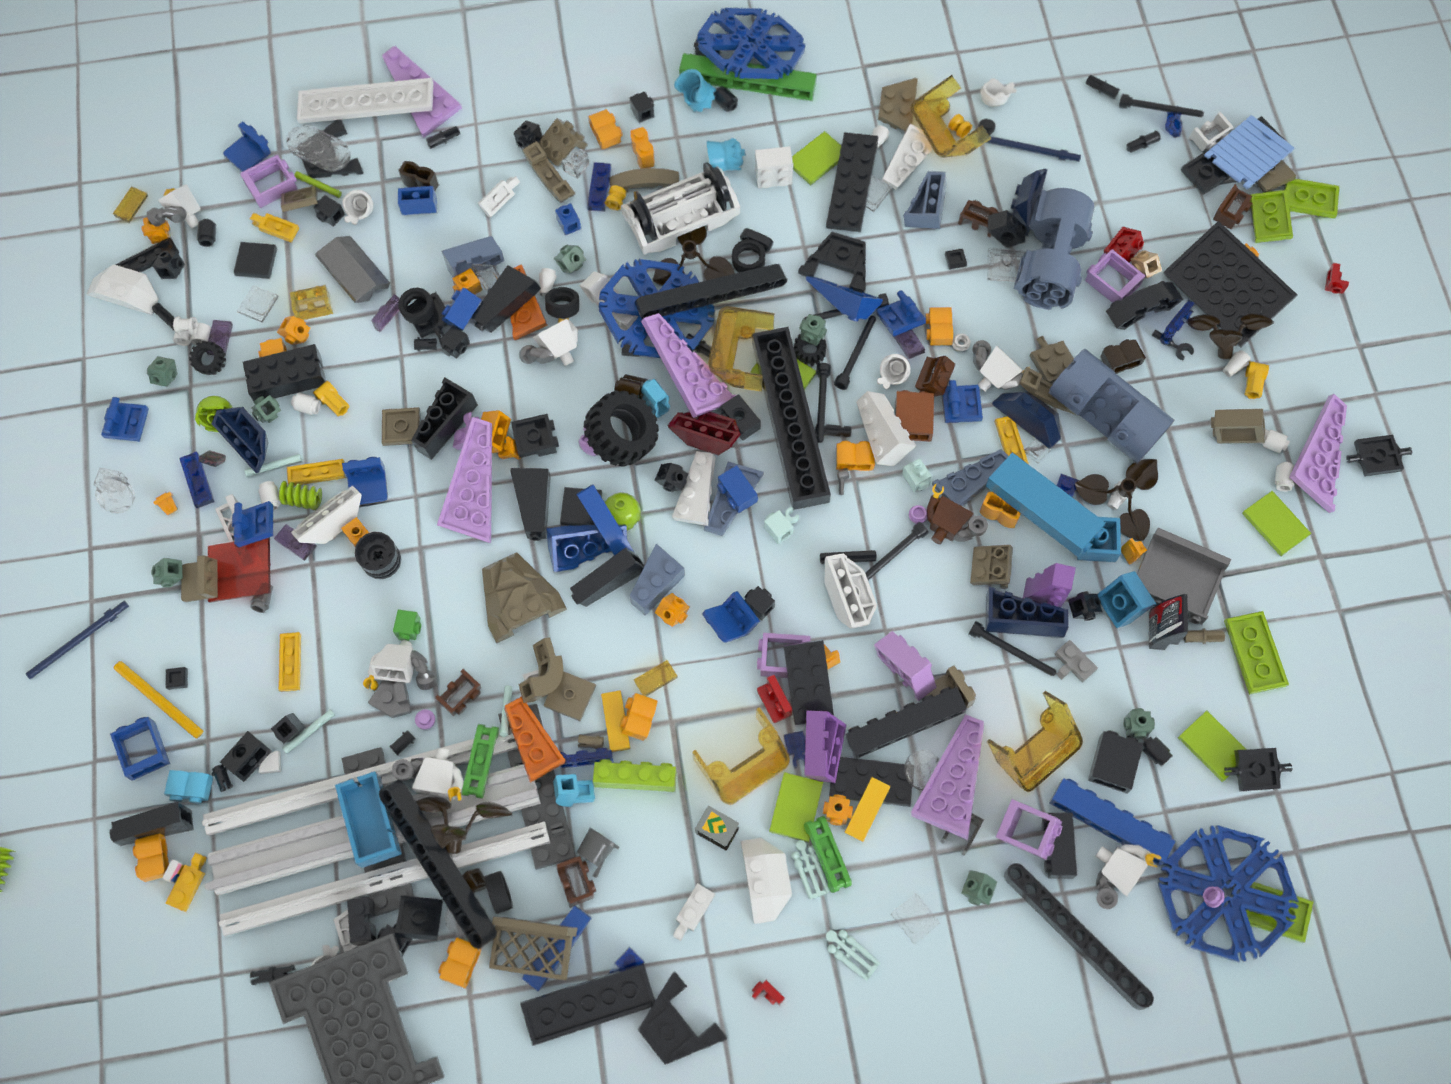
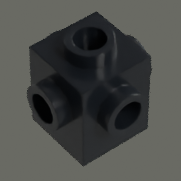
M525 120L514 132L517 146L526 148L536 141L539 143L542 137L539 124Z
M161 251L153 267L161 279H176L185 263L177 251Z
M665 463L661 464L654 481L662 485L663 489L668 492L679 491L685 487L689 473L685 472L683 467L678 464Z
M1088 591L1078 593L1076 597L1068 600L1074 619L1090 621L1096 618L1095 615L1102 613L1101 601L1097 594H1089Z

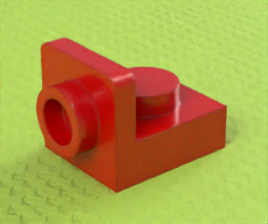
M1333 263L1327 271L1326 291L1343 294L1349 286V281L1341 280V264Z
M767 980L764 983L759 981L752 989L754 992L752 998L754 1000L763 991L766 993L764 997L772 1005L777 1003L780 1006L785 1000V997Z

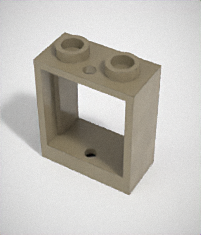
M1263 409L1215 410V417H1211L1213 437L1217 438L1218 444L1265 443Z

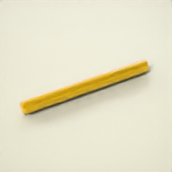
M118 661L114 665L115 671L194 738L197 739L203 734V730L126 664Z

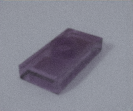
M395 294L385 305L379 308L378 313L371 320L374 328L379 332L385 328L399 311V297Z
M213 320L208 341L219 345L226 354L233 324L231 321ZM206 351L207 355H214L212 351Z
M912 329L894 336L908 359L925 353L924 346Z
M285 524L274 537V540L305 561L317 547L316 544L299 543L291 533L294 529Z

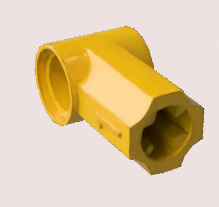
M1249 361L1245 372L1247 381L1244 394L1248 398H1261L1269 365Z
M326 381L313 391L315 397L323 405L326 404L337 416H343L350 407L329 381Z

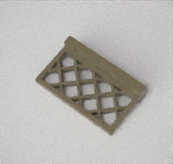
M493 917L492 924L495 925L497 935L493 939L489 968L567 980L572 939L577 934L576 927L508 917ZM501 931H506L511 938L505 944L500 940ZM525 934L529 942L521 947L517 938ZM541 936L548 943L542 950L536 944V941ZM560 939L566 940L565 948L561 953L554 946ZM511 943H514L518 952L511 957L506 948ZM532 945L537 954L532 959H529L525 950ZM551 948L556 957L548 963L543 954ZM503 952L507 961L503 965H497L498 955ZM519 955H522L526 962L521 968H518L514 962ZM540 957L545 966L540 971H537L532 963ZM558 960L562 965L561 975L555 974L551 967Z

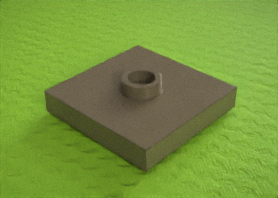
M1281 160L1260 178L1256 184L1265 193L1294 180L1296 174Z
M316 186L281 194V209L283 212L318 204Z
M420 408L382 410V445L413 444L411 440L420 424Z
M563 671L559 686L548 694L543 706L581 721L594 693L596 684Z

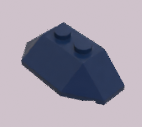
M1045 168L1023 178L1021 185L1018 184L1015 195H1018L1017 199L1013 198L1010 209H1013L1012 215L1025 225L1027 230L1025 236L1029 234V224L1035 201L1042 191L1048 169Z
M1028 391L1003 393L992 402V405L1047 448L1051 449L1060 441L1059 413Z
M244 407L217 410L212 425L253 471L259 473L265 461L268 448L266 431Z

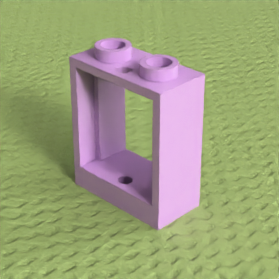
M278 154L240 173L260 208L281 198L282 193L297 190L295 185L296 177L293 172H288L289 166L284 159L281 160ZM281 170L286 180L260 193L254 183Z
M1111 250L1108 254L1104 253L1096 265L1092 264L1086 272L1088 275L1085 281L1113 303L1116 300H1122L1133 294L1142 285L1145 275L1114 250ZM1107 265L1112 266L1129 280L1119 292L1097 276Z
M763 633V639H759L758 651H762V658L757 659V670H761L760 676L770 677L775 675V677L788 678L786 667L766 666L768 642L795 644L808 642L811 636Z
M1012 799L996 838L1047 860V857L1054 850L1053 843L1055 838L1062 831V821ZM1023 810L1050 821L1038 850L1012 839Z

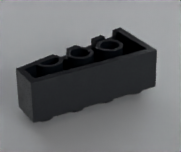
M445 377L442 381L443 385L435 394L432 406H429L426 411L425 419L421 421L411 440L417 451L431 460L462 425L464 415L469 412L472 413L478 406L471 392Z

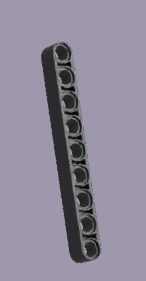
M773 264L644 295L635 301V306L642 320L658 313L661 316H666L779 288L785 285L788 279L780 264Z
M396 780L379 790L380 800L468 941L474 948H482L495 939L497 935L496 929L445 847L441 848L432 836V826L422 810H420L417 802L401 780Z
M1014 863L1006 869L1004 874L1006 882L1132 1007L1143 1010L1153 1004L1154 997L1152 992L1024 866ZM1013 869L1017 870L1020 878L1014 879L1010 871ZM1026 885H1032L1035 888V894H1029L1026 891ZM1042 900L1049 901L1051 905L1050 910L1042 907ZM1058 915L1065 917L1066 925L1058 923ZM1076 930L1082 934L1081 941L1074 939L1073 931ZM1090 946H1094L1097 949V957L1089 953ZM1106 962L1112 963L1114 967L1113 973L1105 969ZM1122 977L1127 978L1129 980V989H1126L1122 986ZM1139 993L1145 996V1005L1138 1002L1137 996Z

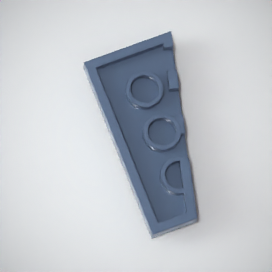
M1000 449L981 458L975 464L966 465L964 469L956 473L952 472L941 480L933 481L932 486L937 483L935 489L939 492L942 491L944 486L945 489L942 495L963 506L986 488L988 478L1008 458V455Z
M727 462L724 473L737 465L753 489H755L764 475L763 471ZM719 490L716 493L708 516V526L704 527V531L723 536L738 512L729 506L727 496L725 494L722 495Z

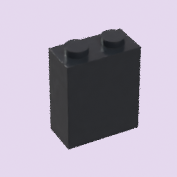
M1104 731L1099 737L1088 781L1128 794L1133 787L1144 744L1138 742L1133 737L1124 738L1119 736L1117 732Z

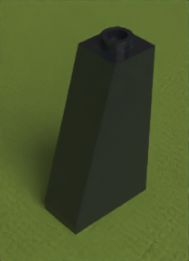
M507 265L472 315L471 319L475 322L474 326L481 331L487 330L492 333L537 294L541 287L534 279Z
M511 468L510 472L527 539L533 541L546 539L551 478L549 469Z
M624 548L570 588L573 593L571 597L577 605L581 604L587 607L638 577L644 568V564L637 554L628 548Z
M179 802L168 804L111 822L112 829H110L109 834L113 843L123 846L135 843L136 839L158 833L169 836L194 830L192 810Z

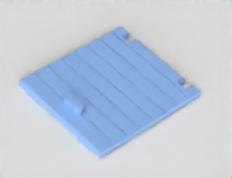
M1251 115L1206 152L1204 156L1207 159L1215 158L1212 163L1238 183L1243 180L1245 182L1243 187L1249 189L1294 150V147Z

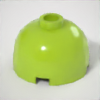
M208 396L197 405L196 423L199 426L200 424L204 426L207 431L218 432L212 425L217 410L233 407L223 397Z
M619 492L611 495L605 501L606 506L618 525H626L627 530H630L639 522L641 510L634 496Z

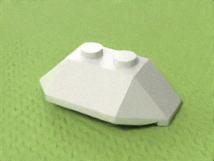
M114 264L93 278L87 292L88 296L150 315L154 312L152 306L159 300L146 274Z
M353 486L348 488V490L342 491L307 516L291 532L299 543L326 544L328 541L335 539L342 532L341 528L357 517L362 495Z
M844 553L825 557V586L837 619L850 629L869 625L877 603L864 570L848 559Z
M762 838L741 841L754 924L775 921L792 896L785 853Z

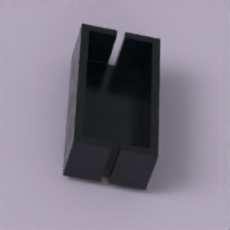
M315 344L243 361L248 394L253 401L261 396L266 398L270 395L272 398H279L315 389L326 382L321 354Z

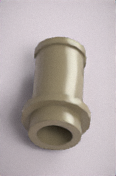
M580 734L578 737V747L595 748L598 751L603 749L604 737H600L598 734L597 736Z

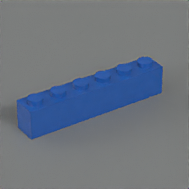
M1062 779L1049 804L1065 813H1073L1074 818L1122 845H1140L1151 853L1160 855L1161 859H1153V863L1159 866L1166 862L1176 842L1171 839V835L1164 831L1159 832L1153 829V826L1144 820H1137L1127 810L1121 811L1115 807L1113 802L1096 797L1097 794L1095 792L1080 788L1074 780Z

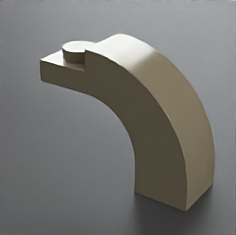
M543 638L532 645L539 671L537 677H530L518 684L523 703L535 702L550 694L559 686L562 680V656H555L550 638Z

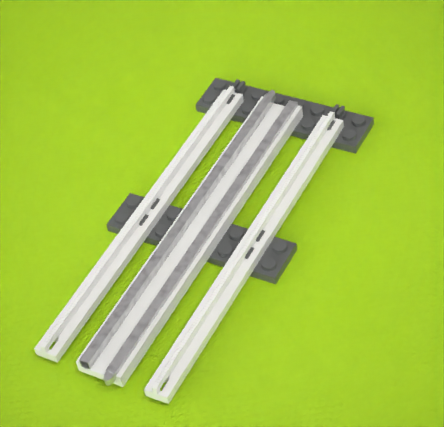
M529 705L530 709L543 726L538 705ZM501 713V714H498L499 720H500V724H501L502 713ZM509 724L507 737L500 736L499 731L493 756L507 752L511 768L488 774L483 799L476 798V795L471 794L469 796L462 795V791L461 801H458L457 796L451 799L449 802L452 806L450 809H446L448 825L453 827L468 825L474 811H476L477 804L493 802L504 806L511 812L521 809L525 827L464 844L461 846L460 853H448L458 869L531 849L536 870L576 857L564 808L556 803L553 785L555 779L554 770L530 783ZM485 735L482 739L489 740V736ZM474 739L442 747L450 751L447 761L454 762L456 766L469 763ZM381 747L343 757L342 763L345 775L203 814L204 820L202 825L205 826L206 835L210 836L338 800L336 784L354 779L359 784V787L363 785L358 782L357 777L374 771L381 777L383 787L397 780L392 774V766L396 761L386 763ZM437 749L403 759L409 762L414 758L427 757L435 759ZM472 781L471 786L477 787L478 781ZM536 782L541 784L539 789H537ZM426 794L413 795L415 801L425 797H432V795ZM422 811L431 826L444 824L442 812L429 813ZM343 815L208 853V863L212 866L214 880L208 882L204 888L210 891L214 890L217 895H222L354 857ZM478 815L476 816L473 823L489 818H484ZM220 821L222 822V823L215 824V825H212V826H211V824H213V823H217V822H220ZM393 821L396 831L394 834L398 838L401 855L364 867L365 873L220 914L221 921H219V926L222 927L223 935L228 936L367 895L374 900L375 916L399 910L401 895L414 897L411 883L429 877L417 858L406 861L403 843L407 841ZM235 922H239V923H237V924L228 926V924H232V923H235Z

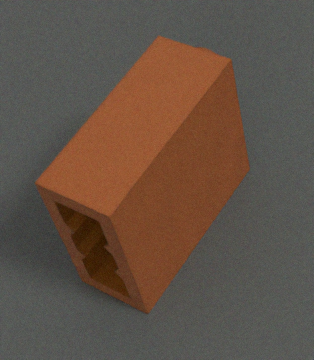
M908 390L897 391L895 416L900 418V424L903 429L908 431V437L911 441H932L934 393L927 391L910 392Z

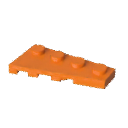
M522 264L514 267V269L526 275ZM535 295L511 315L514 340L548 326Z
M522 696L505 705L504 710L530 783L565 764L564 757L528 704L523 703Z

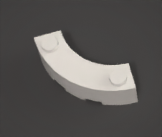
M594 271L579 286L592 303L595 302L599 306V302H605L599 300L600 291L610 279L604 273L601 274ZM612 312L618 325H621L620 329L628 330L638 318V316Z

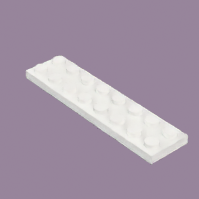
M432 78L299 91L297 121L300 124L432 111L433 80Z

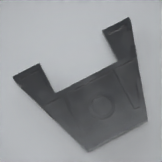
M342 119L336 120L297 148L309 177H332L335 174L348 176L349 173L364 174L358 158L340 163L331 140L347 134Z
M831 232L818 246L816 252L813 255L811 254L807 262L801 265L798 270V274L814 277L821 263L853 273L854 276L849 288L856 292L865 293L866 242Z
M676 971L671 974L638 1028L640 1034L665 1065L727 1039V1036L716 1022L697 1037L670 1001L687 987Z

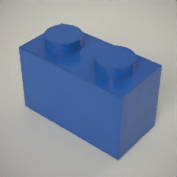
M434 187L398 188V205L401 214L437 213V196Z
M464 287L454 292L451 297L453 300L451 305L447 304L441 313L444 315L441 319L451 327L454 325L461 331L464 330L482 299Z
M737 465L718 476L717 488L719 492L727 496L729 506L732 509H736L738 514L758 502V494Z

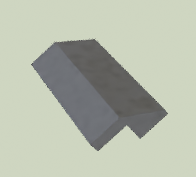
M351 236L336 237L315 254L355 303L369 301L374 290L386 289L390 285L388 279Z

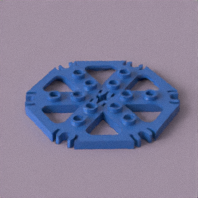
M722 8L720 14L714 11V14L711 13L697 33L699 50L723 73L727 69L726 74L735 72L734 77L739 76V78L778 79L783 77V73L788 76L796 67L806 46L803 43V36L781 16L777 15L775 17L774 12L772 15H768L766 9L762 13L763 9ZM734 15H754L757 18L750 29H748ZM715 23L728 34H712L709 32V29ZM779 24L790 35H770L768 33L774 25ZM714 50L734 51L729 59H724ZM775 52H794L789 60H783ZM754 57L767 69L748 68L747 66Z
M635 259L633 262L634 267L630 266L628 262H626L625 267L623 264L600 291L599 300L605 302H599V312L617 344L622 340V348L628 344L631 346L629 353L634 351L633 355L661 358L655 347L644 344L648 333L641 322L642 319L635 306V301L644 295L698 283L699 280L696 275L691 278V271L689 274H684L683 270L685 267L682 266L679 269V264ZM648 268L667 270L671 273L670 278L659 291L647 273ZM626 276L638 296L618 294L614 292L613 288L622 277ZM711 304L662 317L674 329V333L680 340L684 339L687 343L686 346L693 352L713 327L715 318L708 315H714L715 307ZM612 312L638 316V318L628 330H622L615 321ZM676 321L699 324L701 328L694 338L687 339L684 337Z
M1213 825L1210 826L1209 830L1211 833L1206 835L1203 828H1200L1199 836L1196 830L1166 860L1163 865L1167 866L1161 867V871L1167 872L1168 877H1159L1158 881L1167 883V885L1158 883L1172 930L1174 932L1176 928L1181 927L1176 936H1180L1181 933L1187 934L1188 939L1184 944L1188 945L1194 940L1193 945L1189 948L1235 962H1240V960L1242 962L1247 961L1245 957L1246 952H1250L1253 959H1257L1258 952L1260 958L1294 923L1285 918L1289 920L1296 919V916L1291 915L1288 909H1297L1298 905L1296 903L1299 901L1283 856L1280 854L1277 859H1274L1279 850L1276 849L1273 853L1268 852L1267 846L1270 844L1269 841L1260 846L1265 838L1218 825L1215 827ZM1224 839L1246 843L1251 847V853L1233 872L1223 845ZM1191 847H1199L1210 876L1180 868L1178 865L1179 859ZM1267 868H1274L1278 873L1283 894L1278 896L1250 888V886ZM1235 885L1231 892L1233 897L1227 896L1224 898L1220 906L1211 908L1203 901L1186 919H1181L1177 916L1171 898L1172 891L1179 890L1203 897V893L1208 887L1213 886L1227 890ZM1246 910L1266 915L1276 920V928L1263 941L1255 940ZM1222 914L1232 941L1230 949L1207 944L1202 939V935Z

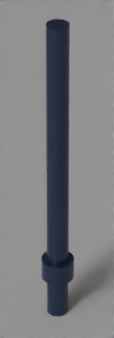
M978 134L977 141L1058 157L1059 160L1064 161L1068 159L1080 162L1081 155L1069 153L1068 150L1064 149L1055 150Z
M124 600L115 608L108 609L104 612V616L26 672V676L32 679L107 622L114 621L118 618V614L129 607L128 603Z

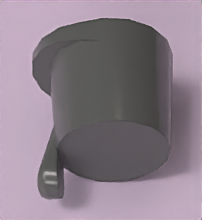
M589 828L576 853L597 866L592 875L597 878L604 860L614 848L619 849L620 847L594 829Z

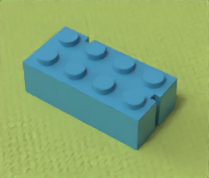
M375 771L357 777L358 782L363 785L359 787V784L354 779L335 785L355 863L361 868L402 854L398 838L394 834L396 831L392 817L379 797V790L383 788L381 777Z

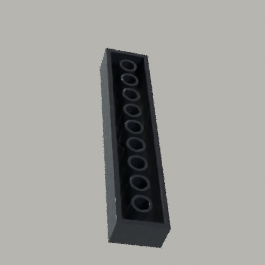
M789 327L752 333V345L793 510L829 503L831 493Z

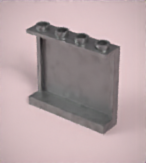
M1157 528L1137 575L1156 602V605L1169 598L1187 594L1188 620L1191 623L1202 625L1208 618L1207 614L1231 559L1161 528Z

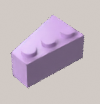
M891 631L874 644L878 657L893 674L897 673L904 679L902 684L906 688L910 686L913 689L914 697L917 701H920L937 688L931 671L932 665L926 657L922 658L917 649L913 646L910 647L901 635L897 636Z

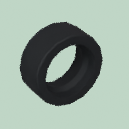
M752 239L738 242L732 250L734 269L740 273L764 267V247L758 241ZM743 251H754L759 255V260L753 264H744L738 260V255Z
M417 287L405 291L400 296L398 308L404 319L409 323L422 324L433 316L435 303L429 292ZM424 298L427 304L421 312L417 314L408 313L407 306L412 300Z
M553 288L545 295V310L550 316L555 318H570L579 311V295L571 288ZM567 301V302H570V303H568V304H556L555 302Z
M502 871L486 875L485 884L496 914L512 909L511 895Z

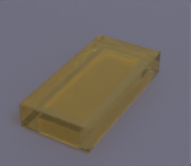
M131 186L113 212V215L130 223L148 197L147 193Z
M666 660L635 678L634 682L641 694L648 696L677 679L678 676L669 661Z

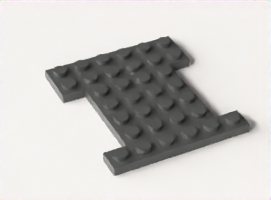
M394 933L269 982L283 1024L302 1016L305 1017L327 1084H430L445 1077L438 1056L417 1064L388 983L391 980L408 974Z

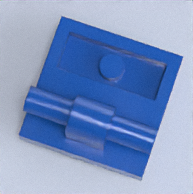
M903 290L897 292V296L900 298L899 301L876 310L877 316L893 337L926 324V318L916 307L911 297L907 296Z
M955 380L949 381V386H947L944 395H942L945 423L982 421L979 385L957 386Z
M112 397L109 408H107L105 413L102 437L140 442L149 408L147 405L119 403V398Z
M270 501L242 510V503L237 502L234 504L232 526L234 527V544L237 547L273 536V504Z

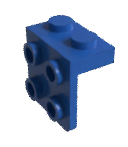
M242 121L238 127L243 136L224 150L223 154L243 172L259 164L271 152L267 145V139L263 135L259 136L253 126H248Z
M369 457L365 460H350L347 463H342L343 471L348 480V488L353 486L362 495L360 505L386 501L388 499L385 466L380 457Z
M738 591L733 592L722 605L706 609L702 613L707 623L710 624L718 638L724 643L747 636L760 622Z

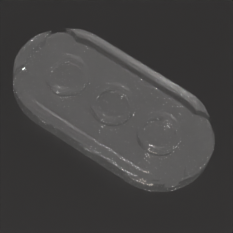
M311 125L297 126L287 135V146L293 155L326 171H338L344 168L350 161L351 153L344 141Z

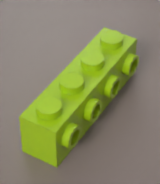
M602 759L600 762L594 763L593 784L598 788L675 792L677 770L670 763H661L660 766L652 765L650 762H640L639 765L632 764L631 761L612 763L611 760Z

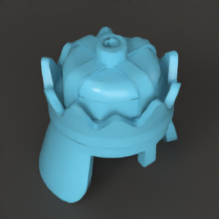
M689 69L684 71L674 83L675 89L684 94L685 102L694 112L696 110L702 112L703 108H711L712 100L715 99L713 92L716 89L704 80L698 70Z
M731 138L724 142L707 141L708 157L712 167L718 166L723 172L726 170H741L739 166L743 165V156H746L745 149H741V145L736 139Z

